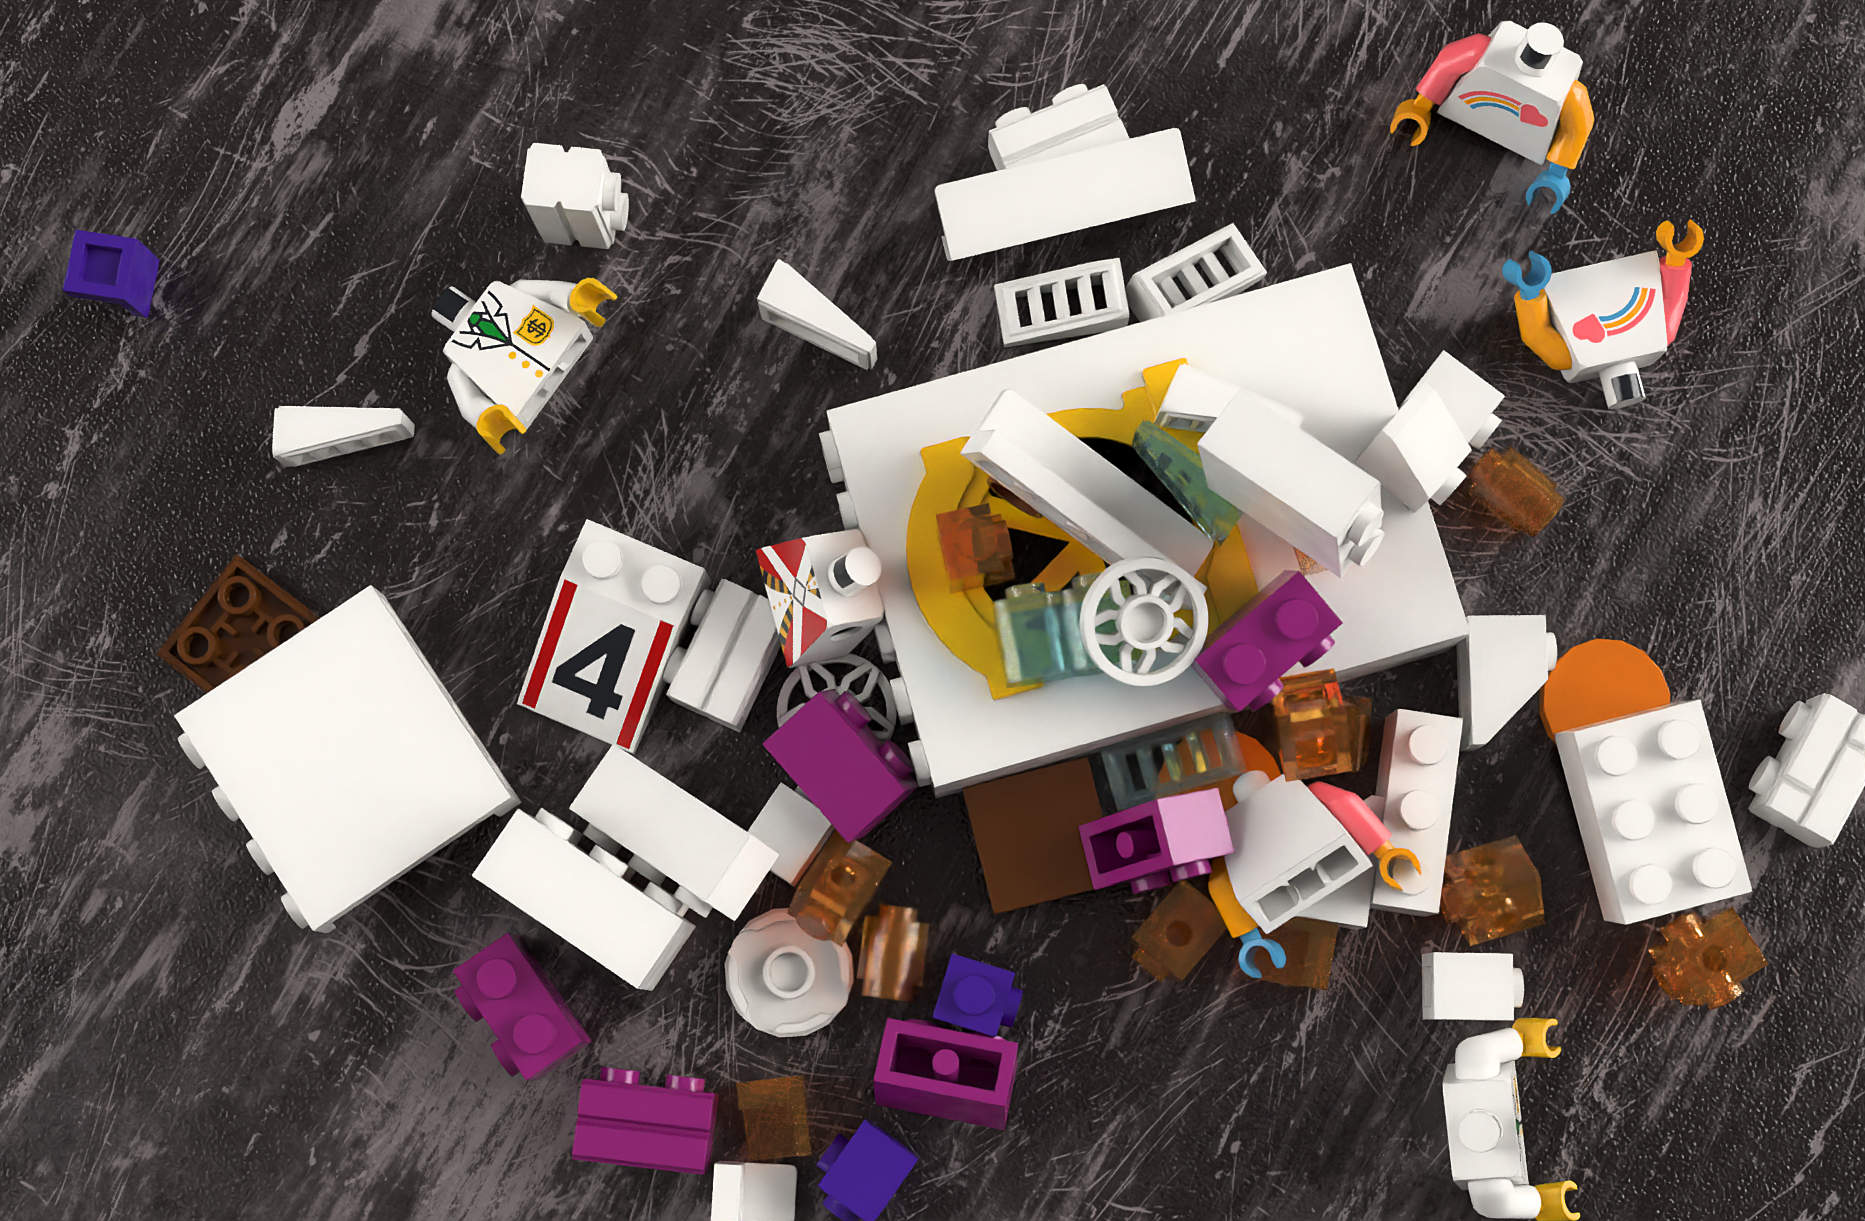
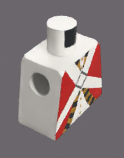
M859 529L799 538L756 550L787 668L847 656L875 628L874 625H877L883 619L884 607L876 582L881 575V562L876 553L867 548L864 535Z

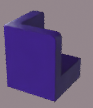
M75 229L63 291L70 297L120 304L132 315L147 318L160 260L136 238Z

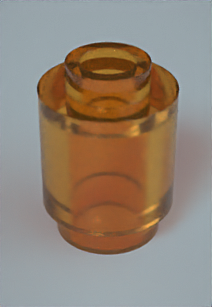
M1511 445L1506 447L1501 453L1493 447L1488 449L1467 475V477L1475 482L1468 493L1514 532L1522 529L1530 537L1536 536L1552 520L1565 502V498L1555 491L1557 483Z
M879 905L878 917L865 916L857 978L863 979L862 996L913 1002L915 986H922L929 924L917 922V909Z

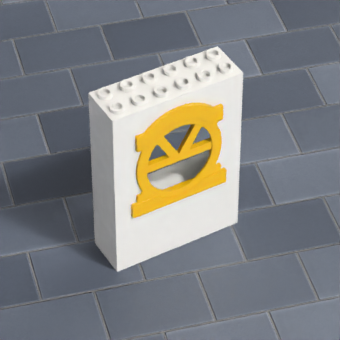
M1351 263L826 411L830 430L819 433L832 484L844 481L847 490L846 492L836 494L845 530L859 529L864 535L867 548L875 552L881 562V575L876 582L884 607V616L877 625H874V632L883 663L888 664L896 661L900 677L890 680L891 691L901 726L914 723L918 740L908 743L919 787L931 784L935 799L961 792L962 788L1048 767L1237 712L1227 708L1191 665L1180 675L1167 682L1152 686H1134L1120 682L1102 671L1090 658L1082 640L1054 638L1037 633L1029 628L1030 621L1077 573L1086 596L1093 582L1106 570L1103 559L1045 516H1042V518L1032 517L1004 499L991 496L989 493L990 487L986 482L989 475L960 454L1001 391L1006 389L1016 391L1078 439H1103L1128 445L1152 457L1173 476L1184 493L1193 526L1213 541L1211 551L1194 575L1195 579L1207 587L1203 594L1208 609L1206 637L1284 570L1300 571L1340 618L1343 624L1330 634L1335 640L1332 648L1308 667L1304 668L1298 661L1278 678L1284 687L1268 703L1445 653L1471 633L1428 501L1414 513L1380 484L1381 510L1384 511L1382 525L1379 529L1385 532L1383 540L1366 564L1360 567L1353 562L1343 577L1339 578L1208 488L1197 445L1205 433L1166 428L1154 424L1179 365L1186 364L1301 412L1304 419L1300 429L1362 469L1354 461L1399 410ZM977 521H983L1066 541L1069 544L1007 608L1000 609L988 596L977 575L972 556V530ZM1109 588L1103 594L1096 613L1106 608L1118 610L1117 605L1110 598ZM1179 609L1173 613L1174 617L1181 618L1192 629L1193 610ZM1113 619L1095 627V631L1098 633L1109 634L1116 630L1115 620ZM1173 627V631L1167 641L1187 644L1188 640ZM1123 641L1115 646L1098 644L1105 657L1114 666L1121 669L1118 649ZM1135 647L1131 652L1132 672H1134L1143 653L1141 649ZM1160 647L1156 648V658L1148 672L1168 665L1177 658L1179 653L1164 652ZM1246 706V707L1243 708L1241 711L1246 710V709H1250V708H1249L1248 706Z

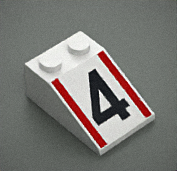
M586 519L560 576L517 704L635 754L666 685V682L662 680L666 666L678 646L683 647L692 627L690 619L696 603L703 591L709 589L711 584L706 570Z

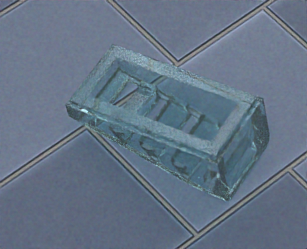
M1143 420L1135 431L1131 445L1213 543L1221 548L1245 513L1208 488L1200 455L1149 420L1147 422Z
M1225 711L1099 748L1118 811L1155 799L1170 797L1223 782L1247 773L1229 712ZM1211 731L1213 732L1222 766L1215 768L1211 767L1202 734ZM1186 738L1197 772L1186 776L1176 741ZM1158 746L1162 748L1171 781L1162 784L1160 783L1151 748ZM1133 753L1137 755L1146 789L1136 792L1125 758L1126 755Z

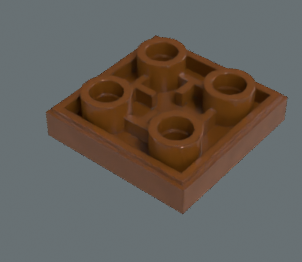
M236 554L156 654L204 692L209 693L319 620L320 617Z
M1088 757L962 788L994 915L1094 890L1078 826L1103 818Z

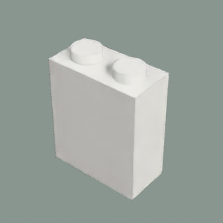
M1242 389L1238 390L1197 443L1207 486L1210 490L1339 578L1343 577L1353 562L1360 567L1366 564L1382 542L1385 532L1379 529L1382 525L1384 511L1381 510L1380 481Z

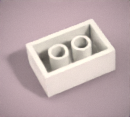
M1700 699L1673 702L1555 733L1556 744L1604 921L1626 925L1753 892Z
M541 808L537 815L533 817L517 809L472 876L637 989L653 991L696 927L683 918L689 907L651 881L645 890L630 882L636 870L598 845H595L590 853L584 851L577 846L583 834L554 814Z

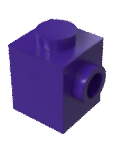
M952 953L932 1018L996 1037L1000 1025L1009 1028L1013 1027L1023 990L1011 987L1015 976L1014 972Z
M866 1118L850 1140L839 1133L816 1164L817 1167L826 1173L818 1184V1187L828 1194L822 1204L843 1221H858L860 1218L864 1221H875L916 1164L919 1156Z

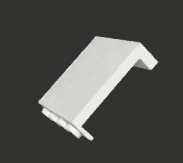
M371 585L174 715L185 732L178 737L182 749L197 768L201 769L205 765L207 766L219 785L212 790L216 802L233 822L239 818L242 820L253 837L252 840L246 843L249 853L265 874L269 875L275 871L287 890V893L281 896V901L291 918L302 929L309 925L313 931L331 932L336 928L333 924L335 920L492 814L501 817L521 803L386 597Z

